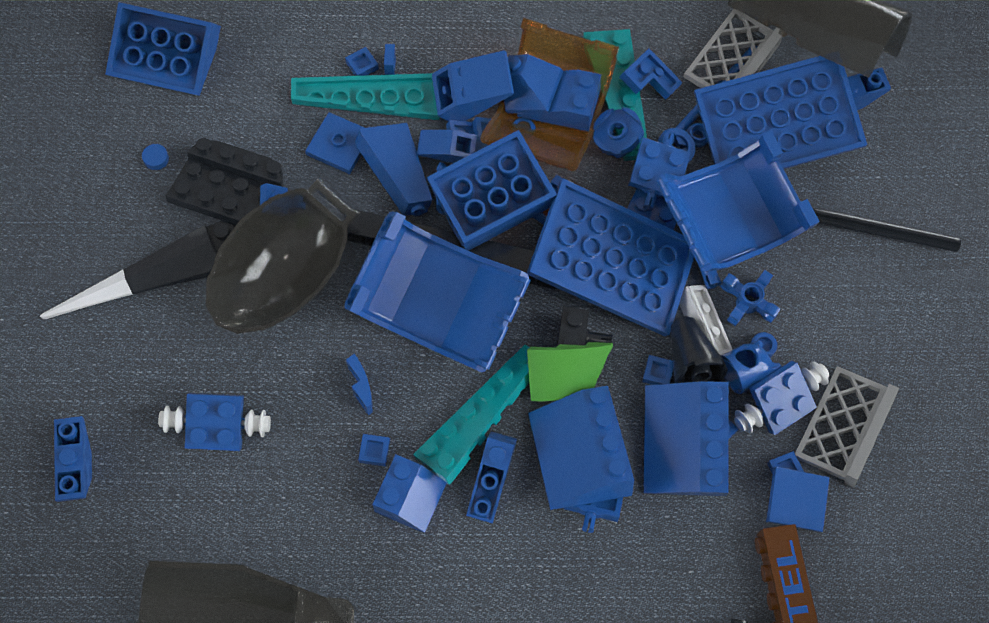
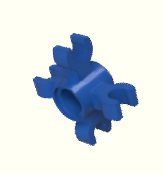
M764 270L755 283L750 282L745 285L740 283L730 273L726 276L720 287L727 293L737 297L736 307L727 319L729 323L736 326L745 313L750 314L755 311L760 313L766 321L772 323L781 310L775 304L763 299L765 295L764 289L770 283L773 277L772 274ZM745 295H751L755 301H749Z

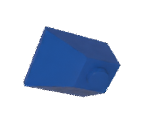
M529 54L509 55L508 63L514 94L504 99L505 111L507 113L549 112L563 70Z

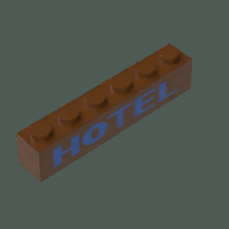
M796 524L763 528L755 538V548L757 553L762 556L761 576L763 581L768 584L767 603L769 609L774 612L776 622L773 623H818Z

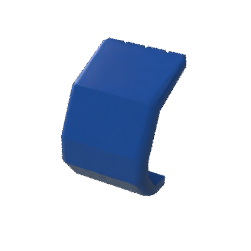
M772 131L762 134L756 143L717 164L683 176L663 173L656 178V183L702 271H716L729 268L791 240L820 222L808 199L800 201L780 164L779 158L783 152Z
M391 211L385 217L345 301L344 308L479 372L489 370L497 354L496 349L500 347L509 328L507 325L509 322H512L520 305L519 299L520 297L523 298L531 280H529L528 274L476 255L432 235L405 220L406 216Z

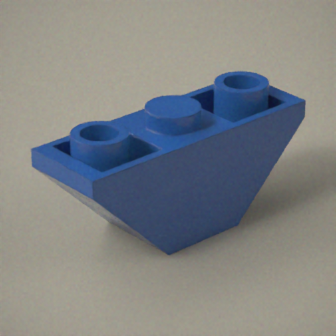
M882 67L847 77L857 110L863 109L891 89Z
M421 130L417 155L455 163L490 144L478 135L457 130Z
M82 416L54 420L56 502L86 498L92 480V451Z

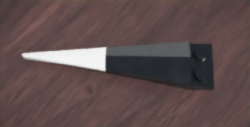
M221 220L206 227L204 225L44 312L40 317L42 319H49L132 294L227 274L250 262L235 225Z

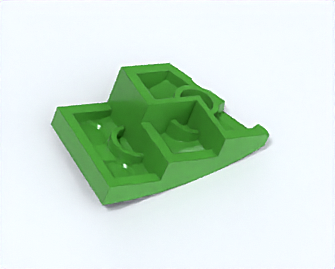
M588 342L586 345L560 344L556 348L530 347L527 349L531 401H557L580 390L594 388L604 368V363L613 348V343Z

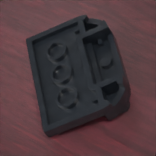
M207 138L197 140L196 144L188 150V160L165 196L166 201L262 233L272 213L260 210V186L268 183L284 187L281 164L269 157Z

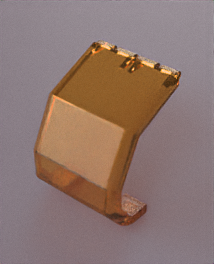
M523 18L520 27L523 32L518 55H532L560 67L563 71L577 69L601 74L600 94L590 130L588 132L531 120L536 126L534 130L525 121L515 124L514 121L522 117H517V113H507L504 100H502L497 112L483 130L480 140L483 144L490 145L519 130L537 161L569 171H576L594 133V123L600 116L620 48L602 41H591L549 28L546 24Z

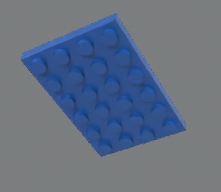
M840 51L694 90L714 164L740 153L756 143L762 134L772 131L783 152L779 158L783 169L867 146Z
M566 179L560 180L556 190L557 195L551 203L527 274L662 336L670 335L671 325L674 322L694 259V255L684 236Z

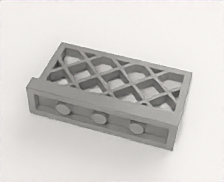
M734 8L686 70L683 77L700 88L714 85L715 81H730V79L759 73L780 45L785 31L778 27L773 31ZM735 17L743 22L744 27L733 28L731 21ZM759 31L765 35V38L753 40L751 32ZM746 33L748 41L737 43L735 34ZM730 35L732 43L721 45L719 37ZM750 47L752 55L741 57L739 48ZM734 49L736 58L725 59L723 51ZM718 51L720 60L708 61L706 54ZM738 63L740 71L729 74L726 65ZM722 66L724 74L712 76L710 67ZM705 68L707 77L699 78L693 74V71Z
M837 366L795 452L797 459L844 480L845 485L854 488L899 388L891 384L888 387ZM839 376L850 380L853 387L840 391L836 381ZM870 388L879 392L876 399L865 402L860 391ZM855 392L860 404L847 408L842 396ZM838 398L842 410L829 414L825 405L826 402ZM863 409L867 420L855 425L850 413ZM845 414L850 426L836 430L832 418ZM827 420L832 432L819 436L815 425ZM862 428V431H861V433H860V435H859L857 429ZM853 431L857 440L856 443L844 447L839 435ZM811 433H813L814 438L809 439ZM835 437L840 449L826 453L821 441ZM817 443L822 455L810 457L802 452L806 445ZM852 451L848 457L847 452ZM842 454L846 462L843 471L831 466L828 458Z

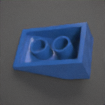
M577 69L564 70L549 112L517 113V117L589 132L600 94L601 74Z

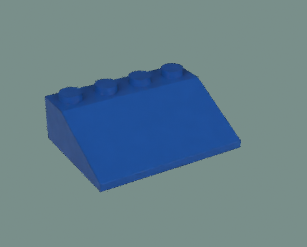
M118 2L105 75L200 96L217 49L221 26L207 21Z
M519 130L427 177L462 248L468 251L549 209L557 195Z
M700 381L645 385L644 494L728 495V382Z
M608 386L580 390L528 413L550 510L632 496L634 477Z

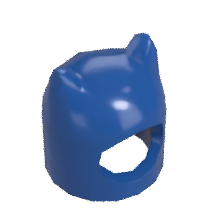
M761 341L743 344L721 355L728 369L724 379L737 394L748 391L751 386L782 367L779 363L772 362L767 352L762 348L764 344Z

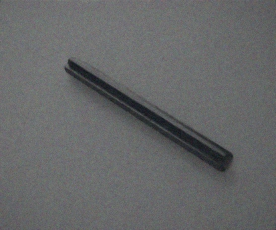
M813 208L821 224L958 252L961 247V239Z

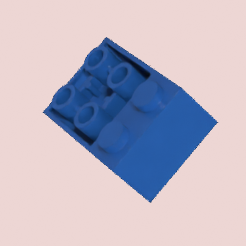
M505 50L453 62L432 74L437 113L439 117L447 121H466L514 94L507 52Z

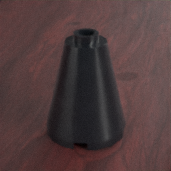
M688 316L678 317L671 325L675 383L711 382L713 380L720 382L728 371L725 361L694 318Z

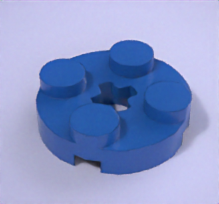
M625 107L617 110L613 108L606 110L596 119L593 127V138L597 147L603 153L616 158H622L634 150L644 136V130L638 115L633 110ZM615 128L618 130L624 128L620 135L614 136L613 130Z

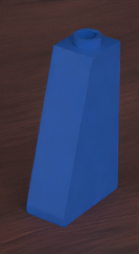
M401 123L360 128L355 141L356 147L402 215L420 216L426 213L432 202V197L408 124Z

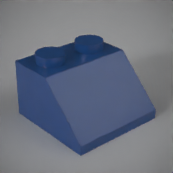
M395 454L372 504L374 512L425 533L447 483L424 466Z

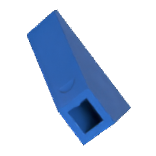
M492 431L489 434L466 516L493 524L517 442L516 438Z

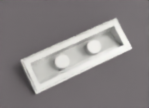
M705 285L686 286L679 303L683 315L692 317L697 321L720 356L733 350Z

